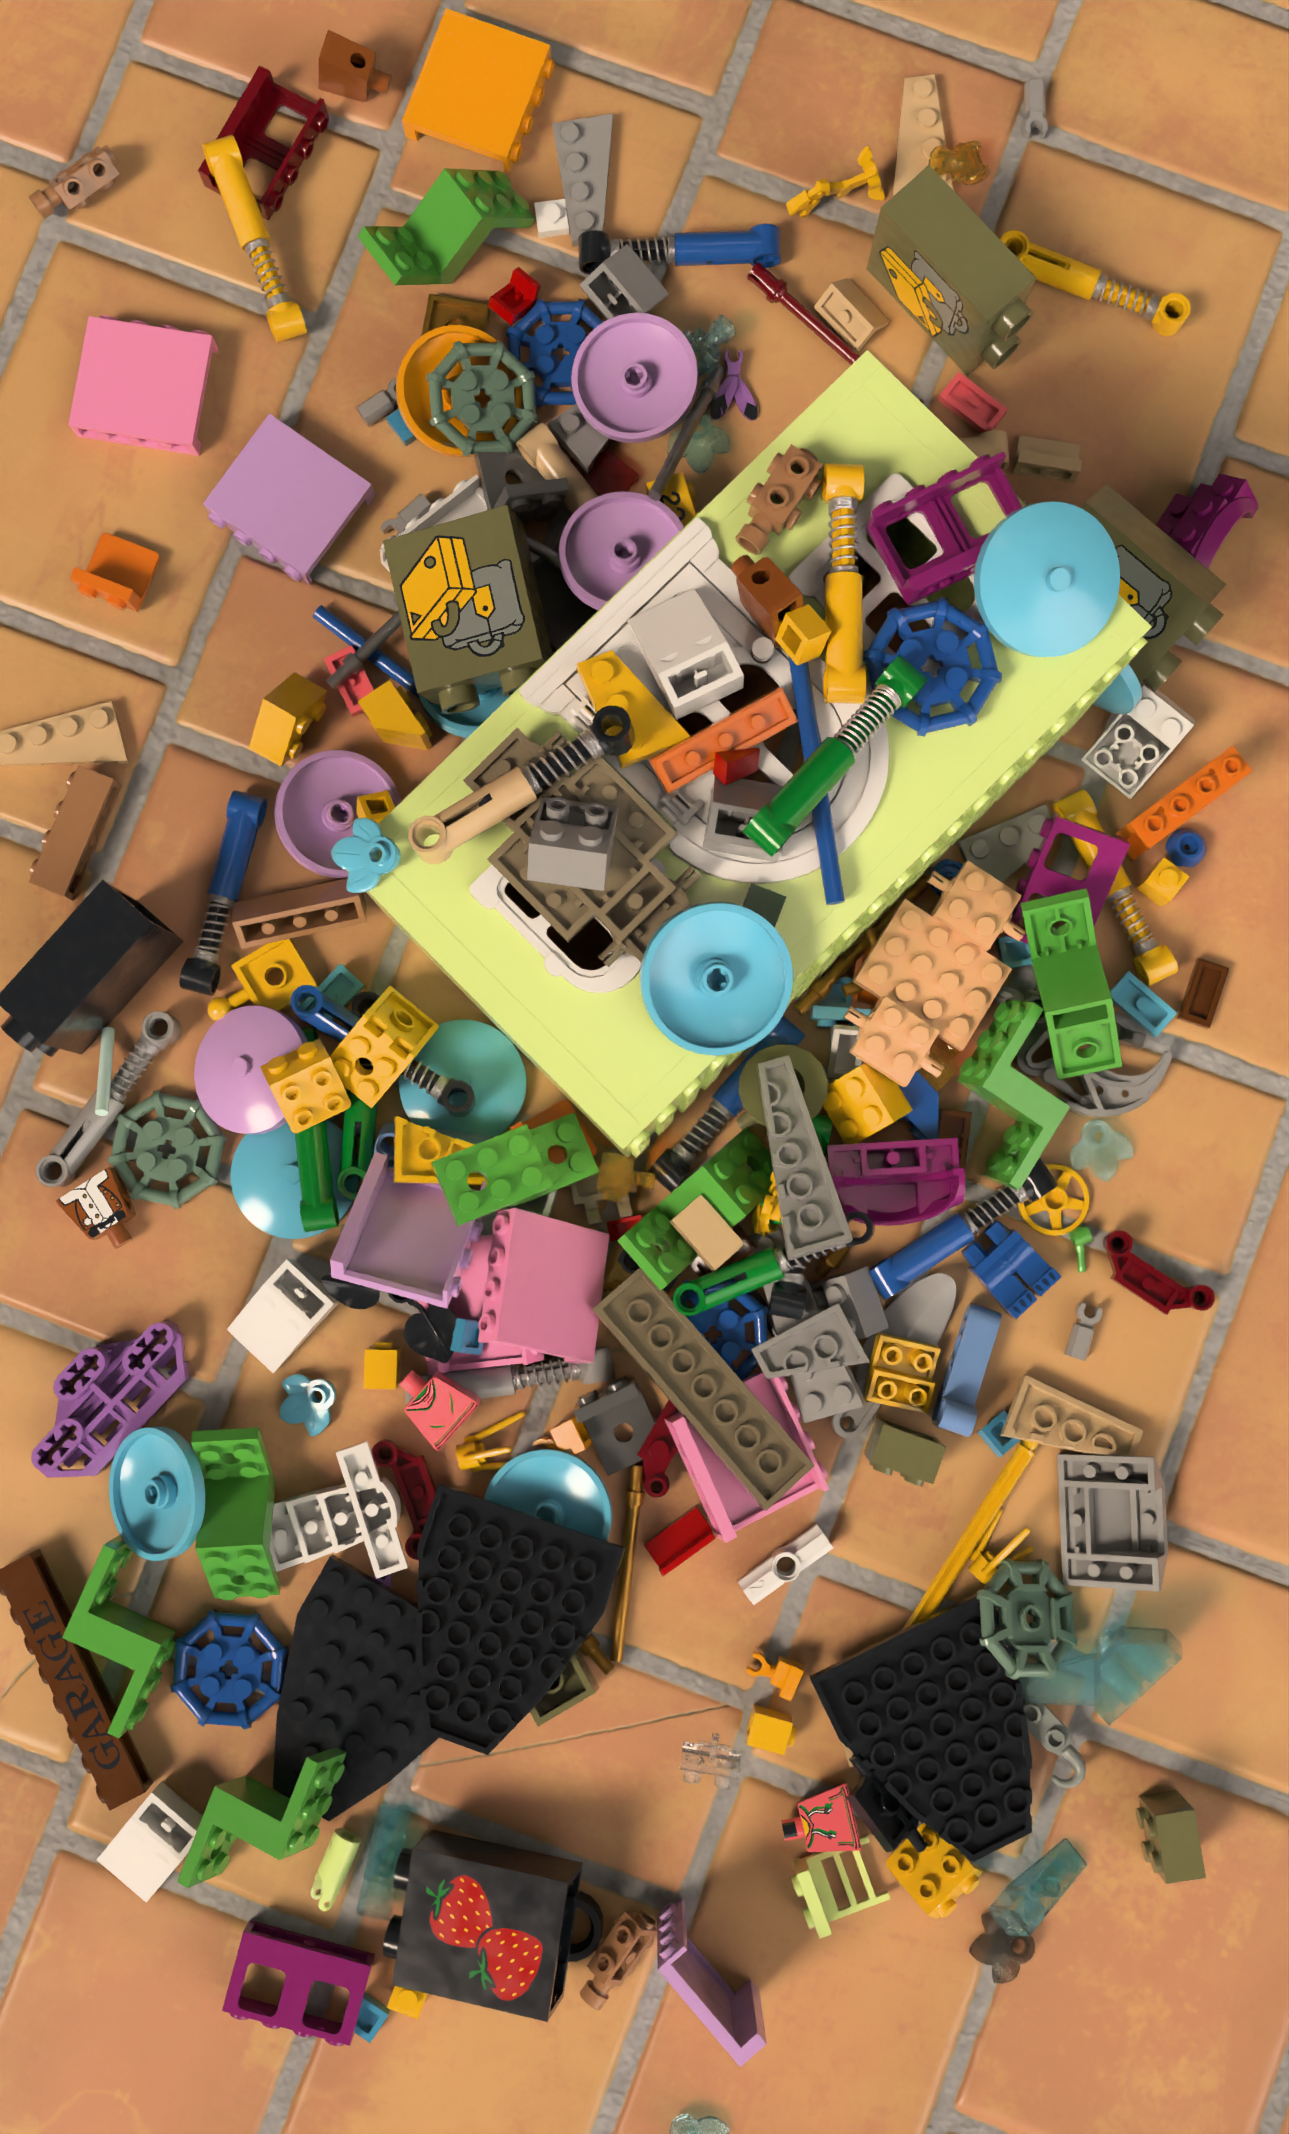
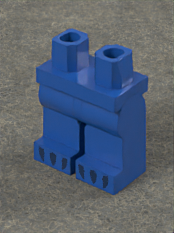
M995 1220L983 1231L993 1242L986 1251L977 1241L973 1240L961 1252L970 1264L968 1269L1010 1317L1017 1319L1037 1300L1034 1295L1041 1297L1062 1276L1053 1267H1050L1016 1230L1008 1229L1001 1222ZM1014 1273L1026 1285L1028 1289H1026L1025 1286L1013 1275Z

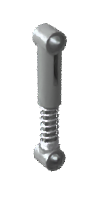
M155 1011L145 1017L142 1023L141 1037L136 1041L138 1045L134 1044L135 1049L133 1052L129 1051L130 1056L128 1059L124 1058L125 1063L122 1066H118L120 1069L117 1073H113L114 1078L111 1080L108 1115L99 1116L95 1114L96 1090L49 1155L43 1157L38 1162L36 1176L43 1185L48 1187H65L75 1180L78 1168L125 1106L123 1101L127 1098L126 1092L132 1091V1084H137L136 1079L142 1077L141 1072L147 1070L146 1065L153 1063L152 1057L157 1056L161 1052L160 1050H164L167 1045H171L179 1039L181 1025L174 1016L162 1011ZM165 1020L168 1024V1030L165 1035L158 1037L155 1031L156 1026L160 1021ZM55 1163H59L62 1167V1174L55 1180L51 1175V1168Z
M610 1346L595 1348L594 1363L573 1364L564 1362V1360L561 1361L558 1358L556 1362L549 1360V1363H543V1361H540V1364L534 1365V1363H531L530 1366L522 1365L523 1367H519L518 1364L514 1366L511 1364L442 1373L477 1394L481 1399L516 1394V1390L524 1389L528 1385L530 1388L535 1384L541 1387L542 1383L550 1385L554 1381L559 1384L560 1380H564L566 1383L569 1379L573 1382L574 1380H582L583 1384H591L615 1379ZM423 1374L419 1376L427 1382L432 1375ZM404 1390L407 1404L412 1396Z

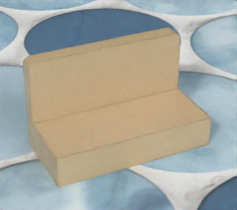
M848 278L832 282L814 306L815 310L855 352L863 348L876 330L885 328L889 323V320Z
M1021 435L1017 440L1012 473L1074 483L1081 472L1082 459H1079L1080 445Z
M702 1195L698 1196L669 1221L711 1271L719 1268L744 1245L739 1236Z

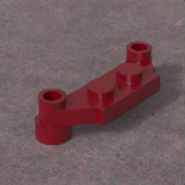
M1114 1230L1104 1237L1103 1246L1107 1251L1113 1270V1275L1110 1279L1161 1313L1168 1315L1170 1310L1182 1308L1205 1311L1214 1304L1215 1295L1210 1287L1202 1284L1182 1287L1131 1253L1133 1240L1127 1232ZM1115 1237L1119 1241L1117 1248L1112 1246V1240ZM1196 1292L1199 1293V1300L1197 1302L1194 1300Z
M669 1399L637 1453V1456L643 1460L645 1472L644 1489L648 1495L655 1498L664 1496L669 1490V1478L665 1471L678 1450L664 1420L679 1412ZM653 1481H660L663 1484L660 1490H654L650 1485Z
M384 1439L373 1446L371 1450L377 1466H389L392 1468L414 1528L413 1534L409 1536L405 1543V1551L410 1558L419 1560L417 1559L418 1546L415 1540L421 1538L436 1488L424 1455L417 1457L399 1447L393 1441ZM382 1447H388L391 1450V1456H385L382 1453Z

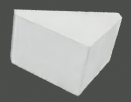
M833 1025L830 1028L827 1078H840L861 1065L862 1060L849 1052L857 1040L859 1026Z

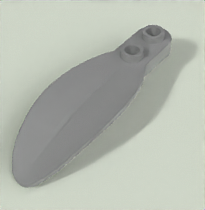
M935 1273L915 1282L885 1309L884 1314L889 1328L880 1332L937 1345L954 1308L956 1298V1283L954 1279L946 1273ZM876 1334L867 1337L862 1346L869 1361ZM869 1363L858 1364L855 1367L854 1378L861 1391L866 1388ZM867 1401L866 1406L833 1415L831 1425L834 1432L841 1438H857L862 1434L881 1404ZM846 1416L851 1417L853 1421L852 1426L848 1429L842 1425V1420Z

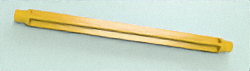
M1024 1440L1021 1445L1018 1443L1013 1455L903 1629L934 1614L1031 1458L1034 1457L1035 1454L1033 1452L1039 1443Z

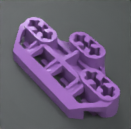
M172 1321L154 1323L137 1339L84 1349L54 1381V1393L59 1398L55 1427L32 1451L31 1460L34 1467L47 1478L96 1476L100 1474L114 1459L123 1440L132 1432L143 1428L189 1380L188 1361L185 1362L184 1334L181 1333L178 1325ZM166 1330L168 1332L165 1335L167 1341L158 1343L152 1349L154 1352L148 1353L143 1358L144 1365L138 1366L139 1358L137 1355L147 1352L152 1347L150 1344L156 1343L161 1337L159 1331ZM97 1355L99 1357L96 1362L98 1366L89 1369L84 1374L85 1377L80 1378L75 1383L74 1388L76 1390L70 1391L71 1382L69 1380L80 1377L84 1372L83 1369L88 1368L93 1363L92 1356ZM176 1356L177 1365H174L168 1372L170 1377L167 1379L156 1367L159 1365L162 1369L165 1368ZM149 1386L152 1390L136 1406L139 1410L135 1412L125 1400L128 1398L131 1402L134 1401ZM117 1419L120 1424L105 1439L108 1443L103 1445L93 1434L97 1432L99 1435H102ZM75 1425L77 1428L74 1432L76 1436L66 1440L61 1445L62 1448H59L52 1455L53 1460L49 1461L47 1458L50 1454L48 1450L57 1447L62 1442L61 1439L66 1438L71 1433V1426ZM84 1453L89 1456L84 1461V1466H86L84 1469H62L64 1465L71 1468Z

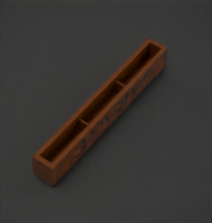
M38 1549L1 1568L0 1593L7 1597L11 1606V1617L15 1624L20 1625L25 1635L24 1643L28 1652L36 1657L42 1681L50 1686L54 1695L53 1704L59 1714H63L68 1724L67 1732L69 1738L74 1744L78 1745L82 1753L81 1760L87 1773L92 1774L97 1784L96 1793L99 1800L103 1804L106 1803L110 1811L145 1793L153 1784V1781L128 1730L120 1738L107 1733L117 1712V1707L90 1651L62 1638L72 1614L41 1550Z

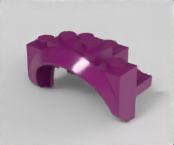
M1219 473L1212 486L1200 483L1192 497L1176 493L1156 523V526L1209 569L1218 549L1230 530L1240 518H1253L1258 510V502L1246 479Z
M958 1138L826 1146L827 1166L844 1215L859 1211L868 1214L874 1221V1225H903L930 1219L964 1202L965 1171L964 1168H960ZM860 1218L853 1219L854 1221L865 1224V1222Z

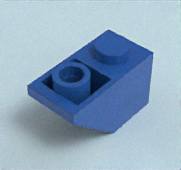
M916 1071L906 1087L899 1085L913 1111L902 1118L912 1127L908 1131L916 1140L938 1139L939 1094Z

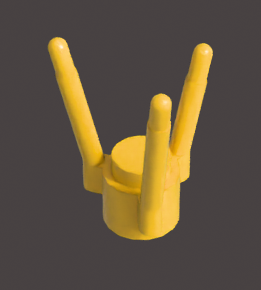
M520 1411L475 1435L464 1437V1444L456 1445V1457L461 1471L471 1469L473 1473L481 1470H500L508 1463L483 1462H487V1457L509 1453L511 1447L506 1446L485 1450L484 1444H477V1442L523 1418L525 1412Z
M1001 1508L985 1531L977 1548L970 1555L973 1563L968 1569L985 1585L999 1568V1563L1030 1533V1528H1024L997 1556H994L990 1551L983 1554L1003 1513ZM1028 1546L1011 1559L1013 1561L1023 1560L1033 1552V1547Z

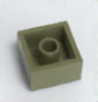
M876 1417L864 1455L870 1461L869 1464L873 1466V1469L887 1475H892L893 1470L900 1472V1476L904 1477L905 1481L923 1487L924 1481L934 1484L946 1446L936 1438Z
M579 1649L542 1700L530 1711L537 1726L544 1724L593 1695L600 1688Z
M1177 1790L1139 1796L1140 1808H1136V1816L1140 1829L1144 1828L1146 1841L1141 1842L1144 1859L1146 1862H1150L1153 1872L1158 1873L1166 1884L1206 1878L1195 1809Z

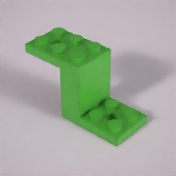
M444 168L403 227L364 226L357 236L394 285L452 284L493 228H529L536 218L529 210L528 202L515 192L510 185V179L503 172L498 170Z
M1087 888L1020 903L1034 977L1042 1008L1044 1009L1043 1012L1057 1079L1060 1080L1122 1067L1113 1001L1096 944ZM1057 921H1065V924L1060 927H1052V924ZM1091 1044V1046L1086 1049H1079V1047L1082 1045Z
M1006 999L995 1010L993 1015L995 1019L990 1027L979 1036L977 1048L973 1055L962 1064L960 1068L961 1074L957 1081L1016 1120L1005 1131L1003 1135L1004 1141L998 1151L993 1153L988 1159L987 1169L983 1175L993 1182L1020 1190L1070 1106L1010 1066L1044 1009L1034 1002Z
M575 1112L529 1130L527 1124L431 1163L457 1227L504 1207L508 1209L515 1208L599 1173ZM558 1146L564 1151L565 1159L562 1163L556 1164L550 1161L548 1157L550 1147ZM477 1172L485 1177L486 1184L483 1190L475 1191L468 1186L467 1178L469 1174Z
M746 1127L617 1240L618 1243L661 1291L698 1256L669 1221L698 1196L702 1195L732 1228L747 1216L765 1198L766 1194L770 1193L769 1188L773 1183L770 1181V1176L773 1172L771 1154L761 1144L759 1138ZM655 1244L661 1248L662 1252L656 1248Z
M259 1427L192 1431L191 1445L204 1477L206 1500L204 1518L200 1531L197 1533L195 1549L214 1598L233 1600L237 1597L252 1596L255 1598H266L269 1595H280L281 1583L269 1550L276 1480Z
M121 1535L103 1545L62 1637L135 1670L107 1732L117 1738H120L128 1729L132 1731L137 1722L143 1720L150 1703L145 1701L151 1691L154 1692L161 1681L163 1673L159 1669L165 1660L168 1661L175 1649L176 1642L172 1640L177 1631L106 1599H111L119 1584V1580L115 1579L120 1567L123 1569L126 1567L133 1552L124 1542Z
M334 1747L306 1757L291 1798L247 1775L214 1786L177 1882L189 1888L222 1874L230 1861L228 1853L232 1843L237 1838L278 1860L313 1846L320 1833L318 1825L321 1817L328 1811L331 1805L332 1796L330 1794L334 1784L339 1781L344 1772L345 1766L342 1763L346 1752Z

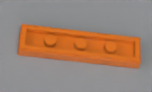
M778 687L648 760L665 793L669 794L714 768L715 752L749 749L798 722V719L783 688Z

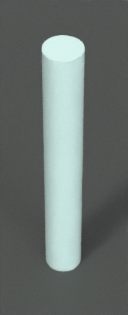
M112 1027L102 1028L95 1106V1114L99 1116H106L109 1112L115 1029Z

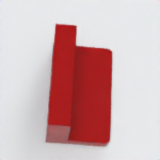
M695 1505L646 1541L644 1547L659 1566L661 1575L665 1576L713 1541L716 1535L713 1528Z

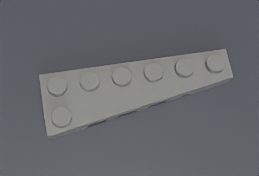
M787 1055L759 1063L757 1065V1073L788 1261L852 1242L853 1238L790 1056Z
M778 1226L776 1232L769 1233L768 1236H763L762 1232L749 1235L758 1246L753 1251V1254L769 1247H773L775 1250L779 1247L781 1249L786 1248L781 1226ZM805 1275L803 1279L804 1284L802 1285L804 1288H807L802 1320L772 1315L777 1335L822 1312L813 1298L812 1289ZM774 1282L763 1286L768 1305L770 1304ZM847 1366L790 1376L804 1423L867 1405L850 1368H847Z

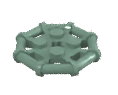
M497 340L496 343H462L457 341L453 343V348L432 373H427L426 381L429 383L432 418L429 422L432 427L435 426L462 451V455L469 457L470 454H477V452H506L510 454L513 452L516 442L528 432L533 424H538L539 421L536 411L534 386L536 375L534 371H530L504 346V342ZM469 356H491L489 365H471ZM501 360L518 377L510 381L503 371L496 368L499 361ZM458 362L463 372L453 383L445 377ZM522 386L524 409L515 407L514 389ZM442 390L450 392L451 410L445 412L443 410ZM480 391H484L490 397L491 401L487 402L486 408L481 407V403L474 399V396H478ZM511 416L520 420L508 435L504 433L501 427ZM452 418L460 420L468 430L466 437L449 420ZM476 433H494L496 441H475Z
M156 1090L153 1091V1095L127 1112L119 1113L117 1116L118 1124L111 1155L107 1159L108 1164H112L130 1192L129 1197L134 1201L141 1199L169 1205L173 1209H178L182 1207L183 1203L209 1186H215L219 1181L217 1174L224 1142H227V1137L222 1134L216 1123L206 1113L199 1098L195 1100ZM167 1107L185 1110L187 1113L183 1120L167 1117ZM153 1109L156 1110L158 1117L153 1121L147 1122L145 1126L142 1127L136 1122V1120ZM196 1118L209 1137L200 1139L192 1126ZM129 1130L137 1133L134 1151L124 1153ZM167 1140L172 1141L171 1146L176 1148L175 1154H169L168 1159L163 1157L164 1154L160 1151V1147L165 1145ZM210 1146L206 1168L204 1169L199 1166L202 1148ZM136 1160L138 1168L144 1173L139 1182L126 1162ZM194 1172L200 1177L183 1189L180 1188L179 1181L186 1175ZM153 1179L169 1182V1192L148 1187Z
M1005 1558L999 1563V1568L983 1590H978L977 1599L980 1600L982 1635L979 1641L981 1646H986L1005 1669L1007 1677L1013 1680L1019 1677H1043L1049 1680L1055 1677L1056 1669L1069 1650L1077 1644L1078 1639L1074 1636L1072 1601L1075 1598L1073 1592L1067 1591L1049 1569V1563L1045 1560L1013 1561L1010 1558ZM1021 1574L1032 1575V1584H1023ZM1007 1580L1010 1585L1009 1590L1001 1595H997V1592ZM1045 1584L1056 1597L1049 1598L1044 1592L1047 1591ZM993 1606L998 1607L999 1629L995 1630ZM1027 1611L1029 1615H1033V1622H1030L1029 1625L1026 1622ZM1056 1639L1058 1643L1050 1653L1049 1649L1051 1646H1048L1051 1640ZM1000 1640L1005 1645L1011 1646L1014 1649L1012 1657L1001 1645ZM1027 1653H1036L1038 1662L1026 1663Z

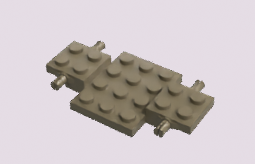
M516 728L463 781L475 792L516 766L523 769L525 766L530 768V763L537 764L540 757L545 759L548 757L549 752L553 754L557 752L558 746L563 748L567 743V739L557 731L543 746H540L530 741ZM599 756L596 760L590 758L587 760L588 765L583 764L570 778L564 774L560 776V781L557 779L552 781L551 787L545 785L542 787L543 791L536 795V801L502 820L501 822L513 834L487 860L567 942L596 916L610 931L614 940L598 957L604 961L614 952L604 961L610 967L626 952L636 957L642 963L646 947L660 926L671 916L692 906L685 892L701 876L697 871L695 872L692 866H689L674 882L672 879L665 877L651 861L677 836V833L602 757ZM542 797H559L569 801L601 803L605 806L618 807L610 868L604 891L527 880L529 840Z

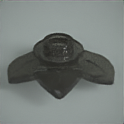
M998 1912L983 1913L981 1920L986 1933L981 1934L973 1941L969 1948V1953L977 1961L986 1965H992V1979L994 1983L1010 1982L1017 1977L1021 1964L1029 1962L1034 1956V1939L1026 1930L1016 1928L1007 1915ZM1016 1939L1022 1940L1024 1944L1023 1950L1018 1953L1012 1948V1944Z

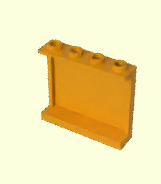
M446 8L402 118L405 136L417 141L420 133L474 151L502 161L504 171L509 173L513 162L518 163L522 153L521 141L524 134L529 135L533 124V116L531 115L533 110L541 105L544 95V88L542 87L545 79L550 80L553 74L555 61L551 59L550 45Z

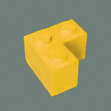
M294 672L263 698L249 749L280 767L291 758L296 759L303 748V743L301 742L302 735L306 732L311 722L321 719L326 710L324 700L327 690Z

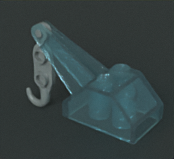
M1120 1626L1114 1632L1108 1629L1096 1641L1098 1644L1095 1648L1096 1652L1062 1661L1056 1669L1055 1677L1049 1680L1043 1677H1019L1022 1684V1701L1028 1731L1046 1750L1067 1759L1074 1767V1775L1070 1779L1064 1780L1053 1775L1051 1780L1056 1785L1063 1788H1074L1079 1785L1085 1778L1086 1766L1085 1761L1074 1745L1070 1731L1046 1704L1095 1706V1711L1110 1726L1182 1659V1644L1168 1629Z

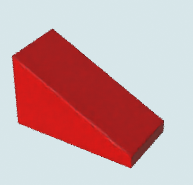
M749 748L715 752L713 774L724 785H728L757 772L760 749Z
M648 1213L606 1222L610 1242L621 1238Z

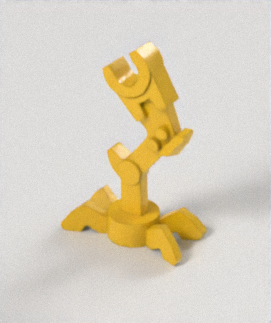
M864 147L857 159L858 164L862 166L863 173L841 182H828L826 178L816 181L817 184L811 190L805 189L786 203L789 215L793 216L799 212L800 217L803 218L820 202L822 196L837 194L838 199L846 196L852 189L865 183L869 187V198L883 201L885 195L881 188L879 172L872 159L870 147Z

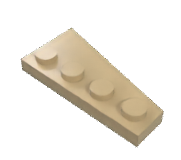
M935 74L904 78L892 197L928 165L953 189Z
M112 701L0 731L1 767L42 766L43 764L72 765V763H130L116 706Z
M1025 1375L1021 1378L1000 1436L1092 1455L1135 1456L1143 1430Z

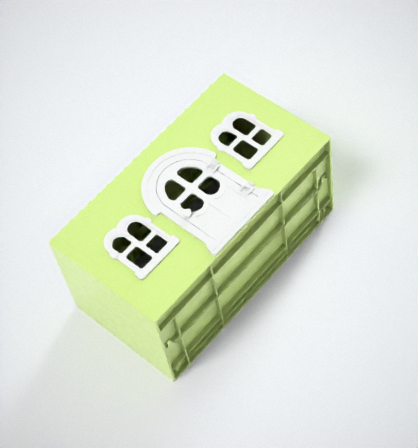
M868 350L379 823L383 836L395 842L400 850L401 857L398 866L391 872L381 875L376 887L366 893L627 1159L631 1155L635 1158L639 1157L650 1146V1136L654 1132L660 1136L673 1123L675 1111L678 1109L683 1113L695 1101L700 1087L705 1091L718 1078L723 1067L728 1068L740 1057L743 1050L727 1055H704L686 1050L669 1040L653 1023L644 1006L640 990L641 962L636 957L624 952L610 967L605 965L596 970L582 969L574 964L548 938L547 930L551 924L541 914L537 918H529L505 894V887L509 884V881L487 860L513 834L503 822L497 823L453 850L450 858L440 864H428L418 856L409 842L408 831L416 819L423 816H434L473 793L463 780L516 728L530 741L540 746H543L557 731L567 741L572 743L575 741L576 735L580 736V733L588 730L589 725L593 723L596 711L577 671V663L612 650L673 716L627 620L693 588L699 594L727 640L739 666L755 665L762 668L776 681L779 687L783 688L792 709H796L788 654L781 646L777 649L774 647L773 642L765 636L743 607L739 597L737 577L731 571L733 563L743 555H749L755 563L763 557H769L801 591L803 605L809 604L820 618L825 621V584L823 577L831 569L829 562L832 559L828 553L832 549L828 543L832 539L828 533L832 529L828 526L831 520L828 516V504L822 501V484L811 501L805 497L797 507L802 510V514L791 530L784 527L779 536L771 531L768 535L769 542L760 555H754L746 551L736 541V536L744 524H749L753 519L748 516L750 504L746 502L750 493L758 482L762 485L765 484L770 477L767 469L778 452L784 455L791 444L798 449L804 448L809 450L817 457L818 462L823 464L817 477L822 480L825 463L863 464L864 466L862 502L858 503V512L855 514L858 520L854 522V525L858 527V530L854 532V535L858 537V540L854 542V545L858 547V550L855 552L879 574L881 579L879 584L862 599L863 651L869 648L876 634L866 625L865 618L889 594L898 593L902 597L866 530L872 510L885 501L892 500L895 503L905 498V495L910 490L919 485H925L927 488L937 483V480L942 475L956 469L959 473L969 468L970 464L978 457ZM791 467V470H792L794 473L800 474L799 471H797V470H795L794 468ZM978 483L951 497L955 510L967 532L973 538H979L990 533L1005 518L992 491L985 483ZM776 495L770 497L773 503L781 504V502H779L776 499ZM1017 496V498H1018V500L1020 501L1022 507L1027 506V505ZM921 513L912 514L886 527L887 535L904 566L908 569H914L943 554L940 544ZM974 574L910 604L912 607L938 601L939 597L947 598L949 604L984 624L975 599ZM1118 594L1114 610L1103 629L1085 646L1066 655L1056 657L1023 655L1003 645L989 631L998 671L1002 673V680L996 684L977 715L976 723L971 726L964 724L926 733V736L923 737L917 736L915 730L892 716L885 720V724H881V728L877 729V733L873 734L871 739L868 738V743H864V747L860 748L859 753H856V757H854L855 764L833 789L828 792L845 902L841 904L826 905L812 811L783 845L782 854L777 862L702 849L715 776L713 769L668 794L665 793L648 759L621 769L616 756H606L604 754L601 757L677 833V836L651 862L665 877L672 879L674 882L689 866H692L695 872L697 871L700 874L701 878L685 892L692 906L705 902H728L742 906L751 883L786 896L775 929L784 940L792 962L793 986L788 1003L789 1006L793 1000L796 1001L808 989L815 978H819L824 974L837 956L841 957L854 944L860 934L863 935L864 931L868 930L876 922L883 911L886 912L902 893L908 890L921 877L928 867L931 868L948 848L953 846L971 825L975 824L993 803L997 802L1010 789L1017 779H1021L1038 759L1042 758L1061 736H1064L1145 646L1148 641L1143 637L1152 626ZM933 617L925 619L930 628H932ZM946 619L944 620L942 629L954 632L960 640H963L969 634ZM975 643L967 648L971 668L982 669ZM826 644L820 657L808 661L821 743L827 737H834V734L838 733L843 724L862 705L824 703L823 676L826 666ZM888 646L884 650L887 654L893 656L896 654ZM751 652H752L753 657H754L756 660L762 661V662H763V661H768V662H767V663H763V664L757 663L756 661L753 660V658H752V656H751ZM927 659V663L922 666L923 672L929 671L931 677H936L937 670L941 668L940 664L934 662L933 659ZM863 661V666L866 669V700L869 695H872V687L866 663ZM968 680L959 696L967 703L979 683ZM719 700L692 712L704 715L712 723L731 714ZM912 700L906 707L919 714L920 706L916 705V701ZM950 703L931 707L930 717L953 712L954 710ZM763 741L751 747L760 749L758 769L775 785L784 786L793 774L764 746ZM575 768L570 770V775L566 776L570 778L577 770ZM433 834L428 836L423 846L434 845L438 841L439 835ZM381 849L378 854V860L382 857ZM595 916L594 918H595V919L609 932V934H610V931H609V930L602 924V922Z

